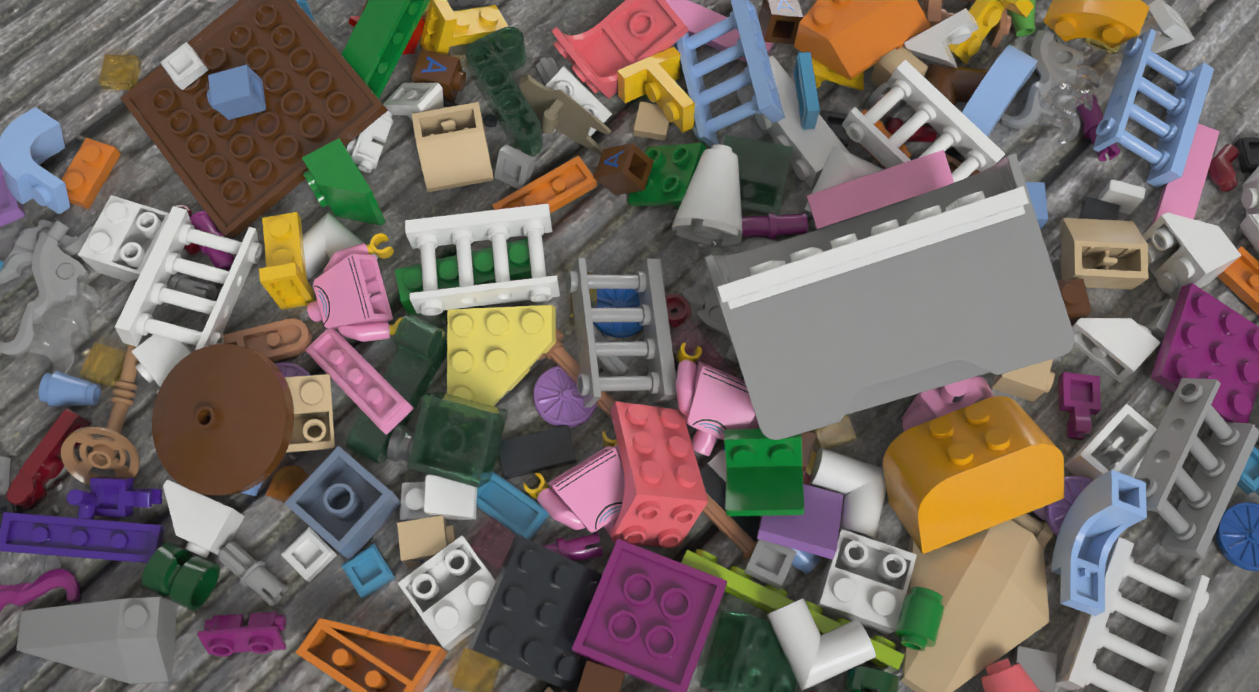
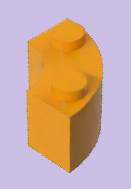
M1052 0L1043 22L1064 42L1075 38H1090L1101 41L1113 49L1140 34L1150 7L1141 0Z

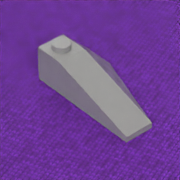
M146 597L21 611L17 651L129 684L172 682L178 604L162 597Z

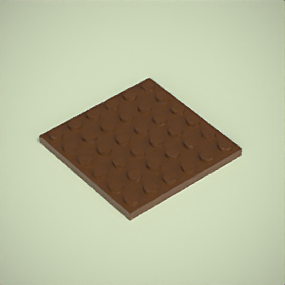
M295 0L237 1L188 42L208 68L207 72L182 90L175 84L161 64L120 98L224 237L234 239L305 180L302 173L308 171V168L302 157L338 138L346 146L388 111ZM247 65L263 81L266 110L228 120L220 112L213 109L208 101L207 90L210 89L208 75Z

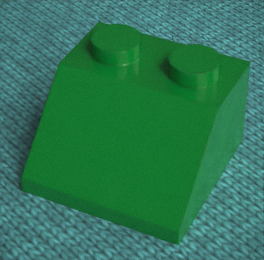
M340 138L302 157L308 168V171L302 174L322 208L328 205L335 217L378 226L386 223L372 190Z

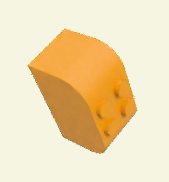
M1006 396L984 399L906 430L889 445L883 458V472L888 503L922 554L1064 499L1063 454L1014 399Z

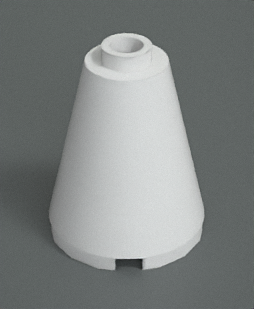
M716 144L712 145L711 149L704 150L673 221L672 231L677 230L676 235L704 244H711V241L716 239H723L722 245L727 246L736 245L742 241L738 156L732 152V148Z

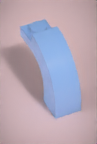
M1008 45L987 72L962 113L989 137L1017 92L1031 77L1036 69L1038 60Z
M36 107L17 117L1 134L0 165L7 188L17 201L23 205L29 200L34 199L39 205L47 206L56 213L61 214L70 208L65 182L40 166L46 159L65 149L61 126L59 122Z
M1111 469L1092 481L1076 498L1061 525L1052 558L1051 572L1061 575L1060 604L1093 616L1105 612V566L1107 557L1113 543L1125 529L1147 518L1146 482Z

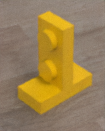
M430 0L420 44L424 50L448 55L449 47L507 37L509 27L496 5L453 11L447 0Z
M976 0L969 13L975 18L979 29L972 32L971 37L966 41L948 45L952 55L957 60L967 64L970 58L979 51L982 41L991 28L999 22L1005 8L1027 18L1034 5L1030 0Z
M674 46L617 71L618 96L624 103L647 94L649 100L658 104L667 120L671 123L673 122L682 133L694 128L695 103L675 82L680 79L681 54Z
M297 212L264 217L262 222L266 267L259 268L260 283L281 310L307 306L315 301V291L307 281L301 218Z

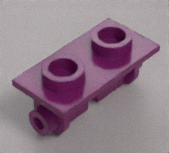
M277 611L250 613L248 626H243L245 619L243 614L214 615L212 619L205 621L204 631H198L197 633L207 653L221 657L241 652L267 654L272 650H286L287 647L279 632L286 629V616L279 615Z

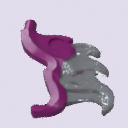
M0 551V612L8 604L20 607L59 587L66 589L67 600L73 603L80 601L78 579L73 573L64 570L58 556Z

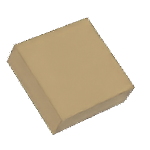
M640 102L634 126V136L666 141L670 122L665 117L663 110L658 104Z

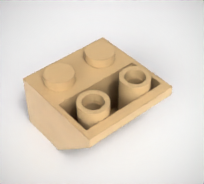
M479 102L412 114L416 145L428 192L494 180Z
M1062 218L1061 280L1084 279L1085 287L1133 290L1149 279L1148 244L1134 221Z
M330 374L284 377L290 388L294 405V426L286 453L335 449Z

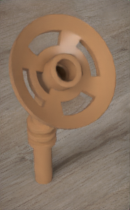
M129 344L127 346L120 380L115 382L114 386L117 389H114L112 392L116 396L111 397V402L114 404L107 427H84L72 432L62 445L61 458L64 466L73 477L90 486V478L103 476L91 472L90 470L93 466L100 469H113L115 476L108 477H128L134 479L140 467L138 452L133 444L121 435L128 408L134 404L131 398H135L136 393L133 390H137L138 387L134 383L138 371L135 366L139 364V361L131 352L136 346ZM90 434H102L104 436L94 438ZM76 442L82 443L79 449L81 461H78L75 455L74 447ZM88 446L93 447L90 454H88ZM125 449H127L130 455L131 461L129 468L125 465V462L127 460V452ZM118 451L120 453V460L115 457Z

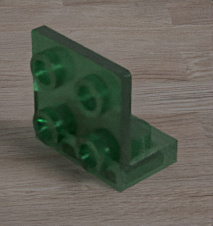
M722 611L699 687L711 692H794L797 680L771 623L749 613Z

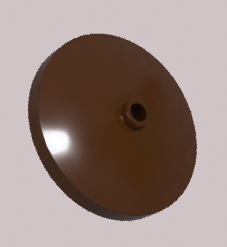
M214 344L200 348L176 364L159 389L152 415L153 441L162 465L179 484L191 491L204 495L238 494L264 481L283 459L288 449L294 426L293 399L288 383L281 371L263 354L253 349L233 344Z

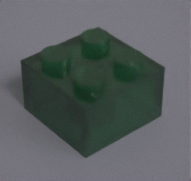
M440 391L424 394L407 468L477 488L491 482L508 410Z

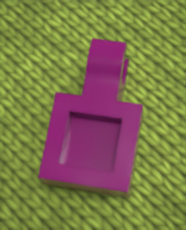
M1063 372L1058 377L1059 411L1070 412L1067 423V438L1083 440L1084 433H1091L1090 415H1096L1101 410L1100 376Z

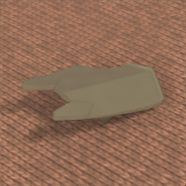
M531 75L520 78L519 86L527 109L531 115L542 122L541 130L544 133L550 134L555 129L599 155L602 154L603 149L588 135L591 127L607 135L611 133V130L601 120L592 116L561 89L553 90L547 88L532 78Z

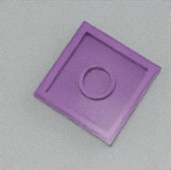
M803 484L805 508L803 515L761 516L757 539L833 560L837 551L844 495Z

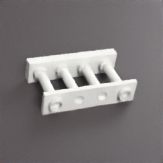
M906 60L895 69L887 81L891 90L865 115L854 107L842 123L847 135L853 141L860 143L886 169L911 161L898 148L925 122L929 123L940 134V137L920 157L941 150L945 152L950 146H953L965 157V161L952 173L954 182L967 178L974 170L982 172L994 166L1005 155L996 144ZM900 99L905 100L916 113L888 139L874 124Z
M549 204L405 220V232L412 249L418 248L421 252L423 291L410 293V301L417 314L422 313L423 315L434 316L441 314L443 310L526 300L542 303L551 300L552 297H560L557 275L546 277L542 235L552 232ZM526 236L528 237L532 278L510 281L506 240L509 237ZM490 240L492 241L496 283L474 285L471 244L474 241ZM454 244L457 250L460 287L438 290L435 248L441 245Z
M173 206L115 325V329L122 342L138 347L142 336L151 333L195 345V350L214 344H223V331L253 263L257 264L262 255L263 246L259 243L256 229L249 227L243 242L203 232L194 228L186 209ZM194 243L235 254L236 257L230 271L182 259V250L185 245ZM180 272L224 285L217 300L213 301L168 289L167 282L171 274L174 275ZM165 302L206 313L210 316L203 332L155 320L152 316L157 304L161 305Z
M1118 537L1110 549L1105 566V612L1093 616L1080 611L1055 684L1068 690L1084 688L1085 685L1091 683L1108 692H1144L1096 668V664L1093 663L1096 651L1105 647L1155 671L1148 692H1173L1198 613L1204 610L1209 600V593L1206 589L1210 578L1200 575L1186 580L1184 585L1135 563L1134 558L1130 556L1134 543ZM1129 576L1178 599L1172 620L1121 597L1122 593L1118 589L1122 578ZM1117 611L1167 635L1160 656L1110 633L1109 628L1106 627L1109 614Z

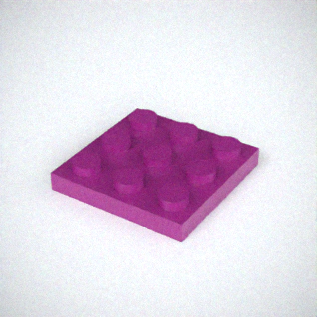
M1190 283L1181 286L1150 378L1173 393L1176 392L1182 378L1217 379L1221 385L1211 405L1225 422L1248 423L1259 389V327L1195 284Z
M617 538L572 651L669 692H687L726 589L727 581Z

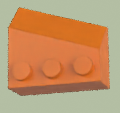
M817 0L799 22L794 47L801 52H811V58L846 79L851 80L878 63L885 54L895 48L898 50L905 45L904 42L926 31L931 25L917 0Z

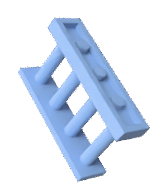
M731 0L733 11L730 12V17L692 36L686 33L673 44L675 49L681 54L680 60L688 94L695 103L694 134L700 142H704L710 148L712 145L719 144L716 131L755 113L759 115L764 114L772 123L785 118L757 11L750 0ZM734 29L739 31L740 39L737 40L736 45L701 62L698 61L696 48ZM742 56L746 58L748 66L744 68L745 72L705 90L703 75ZM749 84L753 86L755 95L752 96L751 101L712 118L709 103Z
M1151 28L1139 37L1130 39L1123 49L1124 57L1103 120L1096 129L1097 137L1093 149L1099 152L1116 142L1150 163L1151 169L1146 182L1159 188L1182 177L1214 68L1203 62L1191 70L1182 71L1151 51L1156 31ZM1146 65L1175 83L1176 89L1173 96L1142 77ZM1137 91L1167 109L1165 122L1133 103ZM1128 118L1133 119L1158 135L1159 143L1157 149L1125 131Z

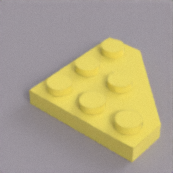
M539 305L448 310V418L487 417L496 407L495 404L508 391H511L531 370L530 367L543 353L546 354L556 343L555 306Z

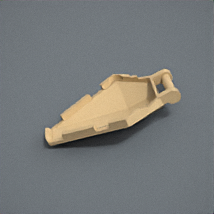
M1026 513L925 554L921 553L912 538L909 539L908 552L917 554L906 595L910 594L912 587L931 589L943 596L942 605L945 607L935 646L926 647L925 651H916L902 645L901 650H904V662L901 681L903 684L915 692H953L984 670L985 666L995 662L1050 622L1044 548L1054 532L1049 528L1047 521L1041 523Z

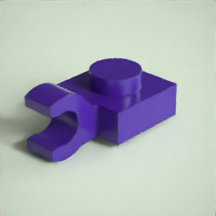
M108 476L90 478V493H93L97 498L94 516L127 517L133 515V507H152V504H162V489H133V478Z

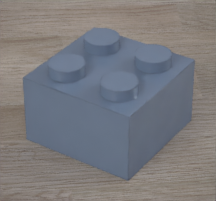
M338 446L284 504L339 553L350 560L398 509L401 501L392 491Z

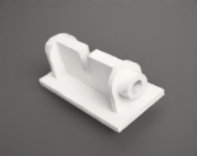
M565 66L545 86L553 90L561 89L603 123L612 115ZM591 127L588 135L591 136L596 129Z
M389 111L360 133L358 139L354 138L348 143L346 150L354 163L358 164V168L363 172L371 173L372 169H375L378 165L383 146L373 142L372 139L374 138L385 143L393 124L392 113Z

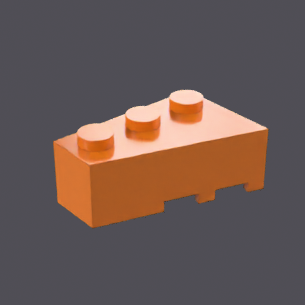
M319 618L296 651L297 655L353 692H423L448 654L440 646L415 642L402 637L373 632L368 629Z

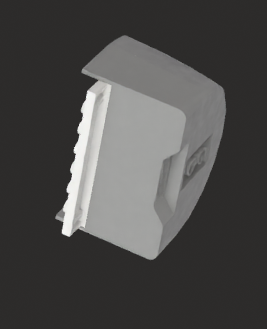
M1016 153L1006 156L996 165L980 173L894 205L763 247L725 256L711 255L705 257L759 427L767 438L773 440L784 439L838 423L844 415L991 372L995 375H1000L1058 358L1069 353L1075 343L1074 332Z

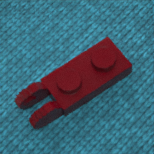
M69 409L64 410L12 481L11 487L6 492L7 495L5 497L8 498L7 501L26 509L37 507L40 504V500H43L47 495L45 484L50 479L57 477L64 468L61 458V448L64 441L72 432L84 427H90L92 423ZM76 442L74 448L78 447L82 443Z

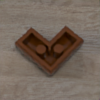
M927 63L928 69L924 78L956 107V101L968 103L990 69L962 66L953 68L943 64ZM926 122L923 124V126H931Z

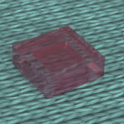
M491 517L470 546L479 557L500 571L513 539L518 535Z

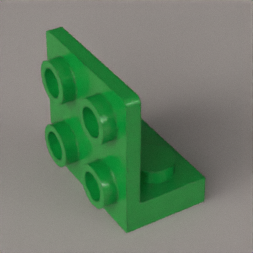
M703 143L646 147L644 153L654 162L645 189L630 193L627 202L631 206L675 205L679 210L701 156L707 148Z
M760 428L725 429L726 515H803L805 508L802 435L797 434L784 439L773 440L767 438Z

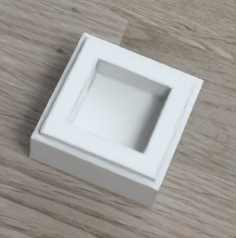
M187 42L160 62L175 84L182 90L208 71L206 65Z
M1112 179L1098 195V199L1120 205L1119 212L1130 215L1144 199L1146 189Z
M308 527L281 555L306 581L310 582L337 556V553L313 529Z

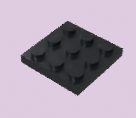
M515 536L468 645V649L565 691L576 692L589 658L573 652L572 647L602 574L522 536Z

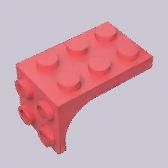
M625 0L595 27L582 34L566 35L557 26L551 31L557 38L553 43L565 59L570 61L573 65L571 68L583 83L586 82L595 94L601 91L609 99L618 92V70L670 48L689 32V29L666 0Z
M615 401L610 412L624 470L625 488L620 515L610 532L611 539L614 543H616L618 538L633 545L659 546L662 548L678 547L682 544L708 503L684 414L678 409Z

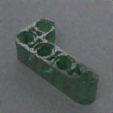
M508 26L469 44L465 55L471 78L493 114L498 118L497 121L515 149H520L521 152L532 157L540 153L543 148L542 129L538 117L510 72L519 69L525 64L527 55L523 33L518 28ZM512 109H515V110H516V111H514V112H507V111L512 110Z
M411 314L403 317L396 329L394 341L399 350L383 375V378L414 408L397 424L407 426L447 355V338L443 329ZM362 411L348 435L346 448L381 465L387 459L389 441L397 425L386 435Z

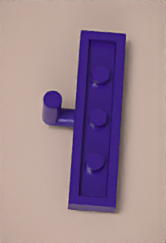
M73 489L67 494V501L69 504L79 506L77 518L3 512L0 528V551L148 563L156 550L162 546L165 526L93 520L97 503L96 496L90 492Z

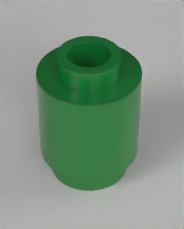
M912 587L910 594L905 595L895 634L901 638L902 645L916 651H925L926 647L935 646L945 607L942 605L943 596L924 587Z

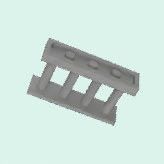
M578 258L571 270L566 274V289L568 292H572L580 365L577 391L579 396H583L584 408L592 407L601 398V392L647 390L649 394H652L653 405H667L677 396L675 387L676 371L660 259H646L634 275L587 274L585 258ZM589 289H634L635 292H639L640 305L638 308H591ZM593 322H639L643 326L644 339L643 341L595 342ZM643 356L648 361L649 373L647 376L599 377L597 357Z
M1181 379L1134 476L1135 479L1146 482L1147 511L1157 512L1169 525L1161 543L1168 553L1203 559L1259 436V430L1254 424L1225 422L1211 405L1221 385L1217 379ZM1203 421L1213 431L1207 446L1197 436ZM1189 452L1199 462L1192 478L1182 468ZM1174 483L1184 493L1177 510L1167 500Z

